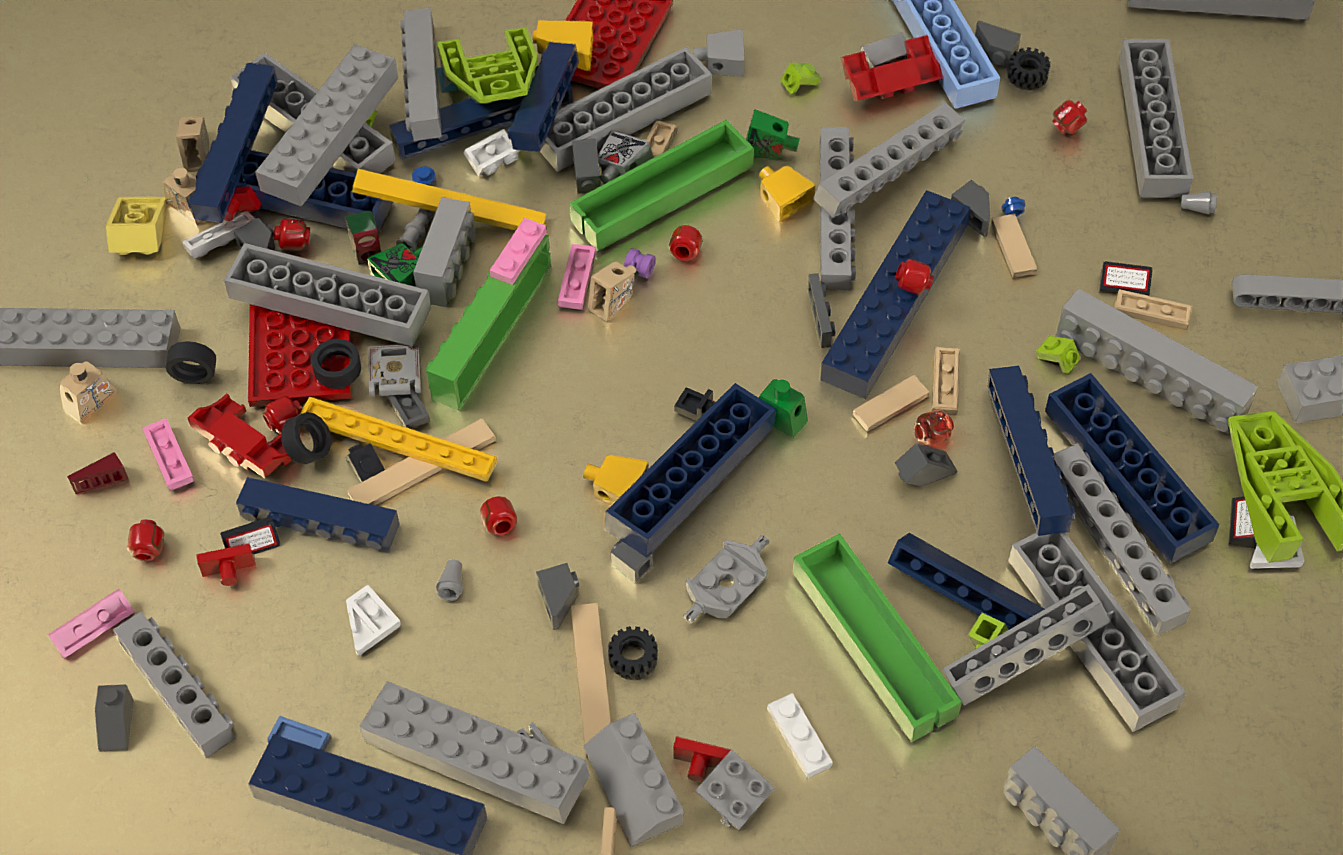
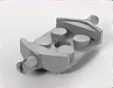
M760 535L749 546L725 540L723 542V549L692 580L689 578L686 580L688 594L694 602V605L683 615L686 621L693 623L701 613H707L719 619L728 618L767 577V568L759 555V552L769 544V540L766 537L764 538V535ZM724 579H730L734 582L733 586L727 588L722 587L719 583Z

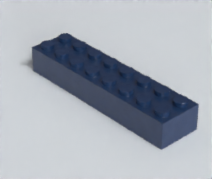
M251 150L237 187L251 186L262 203L260 209L347 228L345 216L372 211L379 234L394 202L352 192L356 173L330 168L301 207L260 191L256 170L269 154ZM203 164L201 165L198 173L196 174V179L198 178V176H201L203 172Z
M1092 373L1049 394L1045 413L1072 445L1079 444L1083 452L1088 453L1091 464L1097 472L1099 471L1103 475L1105 484L1110 492L1115 493L1119 503L1170 564L1213 542L1220 524Z
M735 383L606 510L605 530L647 558L774 428L776 408Z
M275 734L272 735L248 783L255 799L421 855H471L487 819L483 803Z

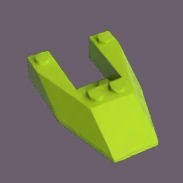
M527 27L504 30L507 51L469 58L465 57L460 39L437 42L444 77L474 102L480 104L527 95L538 63V55Z
M1274 410L1229 417L1230 434L1256 543L1267 562L1272 563L1292 559L1303 542L1302 535L1282 504L1305 499L1336 551H1343V481L1333 465Z

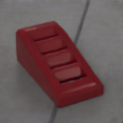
M115 452L67 476L75 494L129 479L123 464Z

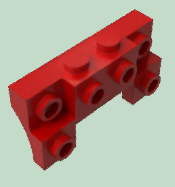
M928 35L904 41L908 59L871 69L868 66L864 51L840 57L845 79H849L853 100L859 101L880 95L881 99L894 96L893 91L901 90L903 94L915 91L916 85L943 79L940 64L932 51Z
M227 393L217 402L196 409L188 417L190 426L209 439L210 442L208 444L211 449L218 454L223 453L226 455L228 460L236 467L241 466L247 471L252 469L263 478H266L280 464L285 467L293 460L284 449L281 433L267 443L266 437L240 419L247 412L245 405H239Z

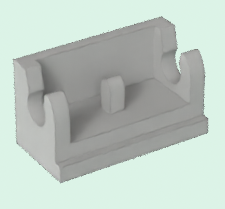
M902 32L862 46L860 51L865 52L870 69L901 57L903 60L908 59L904 44L906 39Z

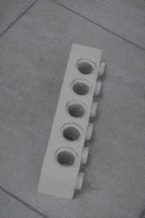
M1088 584L942 669L965 706L1108 624L1110 619L1101 601Z
M139 612L113 629L120 645L206 758L235 739L231 730L234 724L226 713L221 715L218 712L217 708L219 705L211 693L205 695L202 691L204 685L196 674L191 676L188 673L189 666L181 655L175 656L172 652L175 650L173 644L167 636L161 638L158 634L161 630L152 617L147 619L142 612ZM151 642L149 645L143 646L145 643ZM165 661L163 664L157 665L159 662ZM175 680H180L176 684H171ZM195 699L194 702L185 704L188 700ZM211 718L207 723L200 724L202 720Z

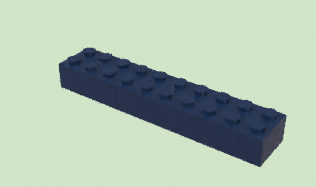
M928 190L925 191L822 361L821 381L863 399L868 397L930 289H924L921 294L915 295L900 289L898 281L895 280L900 263L906 262L908 259H915L928 264L931 268L930 275L934 276L932 287L968 226L971 207Z

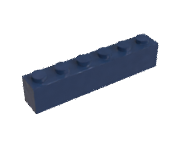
M549 42L546 51H543L541 62L536 66L535 75L528 94L522 97L521 106L515 112L514 122L508 128V139L511 140L513 150L541 151L579 63L576 44Z
M247 477L236 501L240 517H243L245 520L253 522L272 517L275 527H288L300 533L306 531L323 538H337L349 544L359 543L376 550H390L400 525L397 510Z
M911 533L897 540L888 560V564L979 616L981 613H984L1005 623L1009 630L1045 610V608Z

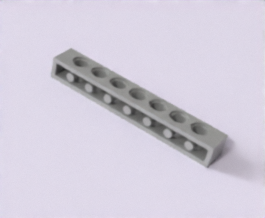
M943 103L819 183L813 199L833 218L841 212L846 213L856 202H863L873 191L878 192L888 181L893 182L903 171H910L920 160L925 161L935 150L940 151L947 142L958 139L962 134L961 128L965 119L947 103Z
M821 127L820 183L854 161V155H849V151H853L854 138L849 137V128ZM820 206V282L825 283L826 290H850L851 281H855L856 266H851V261H855V247H851V242L855 243V228H851V224L855 222V209H850L846 213L841 212L833 218Z
M1079 444L1054 453V464L1060 468L1061 483L1067 487L1069 503L1073 505L1075 512L1157 636L1185 624L1191 611L1187 599L1183 596L1181 597L1175 588L1172 577L1166 575L1157 555L1152 554L1144 536L1138 533L1133 526L1130 515L1123 511L1115 493L1110 492L1106 486L1103 475L1099 471L1097 472L1091 464L1088 453L1083 452ZM1158 598L1163 599L1166 602L1159 601Z

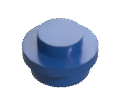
M419 167L412 173L413 182L432 186L436 179L435 171L430 167Z
M1011 197L1005 200L1001 208L1006 215L1015 214L1019 216L1025 212L1024 207L1026 203L1025 200L1019 199V197Z

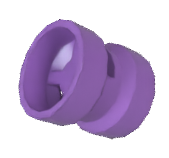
M631 248L625 258L624 266H634L640 277L648 279L654 270L656 257L651 254H641L640 250Z

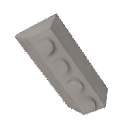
M636 713L608 724L583 746L611 807L616 810L617 820L630 847L683 824L684 811Z

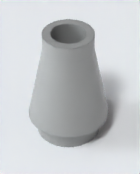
M1211 191L1188 195L1182 194L1181 209H1188L1207 215L1209 213H1216L1217 194H1213Z
M449 560L446 563V567L436 585L440 598L453 601L463 592L462 563L458 560Z

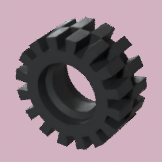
M1027 47L1026 51L1023 48H1020L1019 52L1014 51L1013 55L1010 56L1007 77L1008 79L1010 78V82L1012 84L1016 82L1015 86L1018 88L1022 85L1024 90L1027 87H1030V90H1034L1035 86L1040 88L1042 84L1044 85L1048 79L1051 64L1049 57H1045L1043 51L1039 54V49L1035 48L1034 51H1031V47ZM1022 67H1031L1035 70L1029 71L1023 69Z

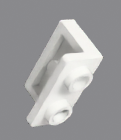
M503 129L465 149L464 155L476 174L480 176L484 173L486 175L492 174L504 162L506 165L512 163L518 158L517 155L520 150H513L511 140L508 139V134Z

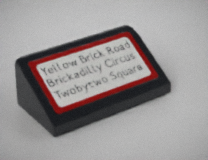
M1105 261L1101 269L1099 291L1118 293L1120 289L1149 296L1152 267Z
M1245 497L1232 498L1229 544L1256 549L1257 543Z
M272 517L220 533L225 548L250 543L253 554L279 547L281 544Z

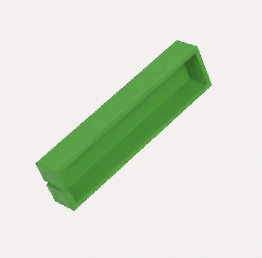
M724 120L570 202L571 222L582 235L585 234L586 240L592 246H595L598 252L753 168L754 148L727 120Z
M545 234L513 285L490 277L489 271L486 282L477 289L472 303L465 307L463 317L459 323L453 325L451 335L446 342H442L437 356L427 365L426 374L433 401L459 411L552 265L549 252V235Z
M840 533L794 556V576L911 743L932 732L934 725L939 728L959 716L962 701Z

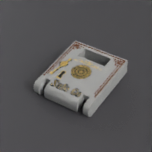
M414 344L413 347L409 345L368 347L370 396H375V385H379L380 396L411 394L410 383H415L416 393H421L419 344Z

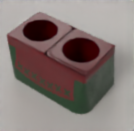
M372 211L345 216L350 243L359 265L368 263L369 257L381 252L378 231ZM367 236L375 238L370 241L358 243L360 239Z

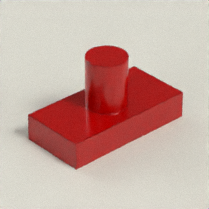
M251 186L236 188L225 215V221H232L236 212L259 210L262 203Z
M250 543L196 554L197 564L202 576L220 573L221 584L224 586H231L237 583L236 570L256 566Z
M676 736L673 746V758L690 762L687 777L694 782H703L707 767L715 769L731 749Z

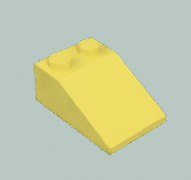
M118 197L106 224L109 252H116L120 255L129 254L130 252H141L142 254L158 252L162 242L166 198Z

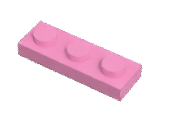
M524 218L490 269V277L513 285L547 233L546 225Z
M572 244L558 297V307L583 309L596 256L595 246Z
M167 418L143 427L144 434L169 491L194 482Z
M117 589L47 635L60 655L66 658L135 611L122 591Z

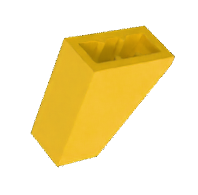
M538 20L537 30H533V44H537L539 54L546 51L549 42L576 44L579 60L577 68L585 71L591 70L593 47L592 22Z

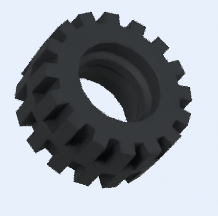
M631 626L626 627V631L618 630V635L614 634L608 645V657L611 668H614V672L617 675L621 673L622 678L626 679L627 676H630V680H635V676H639L640 679L644 678V673L649 675L652 672V668L656 667L658 660V648L655 637L652 634L649 635V631L646 629L641 631L638 626H635V630H632ZM630 646L640 647L645 652L641 658L636 660L626 659L621 653Z

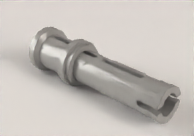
M420 208L414 220L405 226V233L402 237L398 238L396 245L405 244L412 252L416 251L419 240L425 237V228L435 212Z

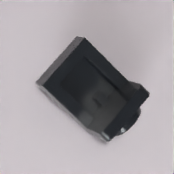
M686 387L675 403L674 411L697 421L715 403L713 401V391L708 389L705 394H701Z
M361 442L348 449L350 454L345 459L347 462H350L360 482L385 470L371 443L364 446Z

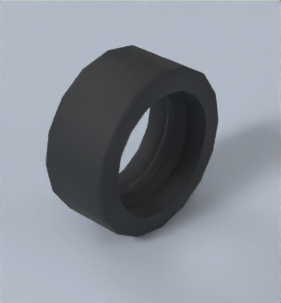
M331 339L321 343L313 351L311 357L315 378L320 384L329 388H341L350 385L359 377L362 369L358 349L353 343L344 339ZM342 355L351 359L348 367L341 371L330 372L322 369L324 361L332 356Z
M185 341L172 345L168 350L166 371L175 380L186 384H203L210 381L214 376L216 354L206 345ZM182 361L195 362V363H198V364H200V365L188 364V363H185V362H182Z
M306 412L288 419L283 425L281 432L282 444L286 453L297 463L308 464L324 458L329 453L332 444L329 428L323 419L315 413ZM300 425L304 426L311 434L313 439L312 452L302 443L299 431Z

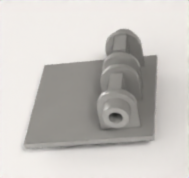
M731 750L695 792L723 816L721 822L725 826L730 827L733 825L739 830L775 787Z

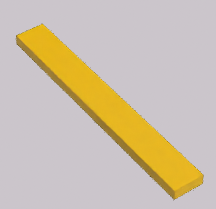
M362 169L357 171L352 190L354 193L434 212L437 211L442 197L470 202L471 212L474 213V221L515 231L524 218L544 225L546 213Z
M309 397L300 414L306 412L315 413L323 419L331 432L368 444L371 443V445L485 482L488 481L497 463V456Z

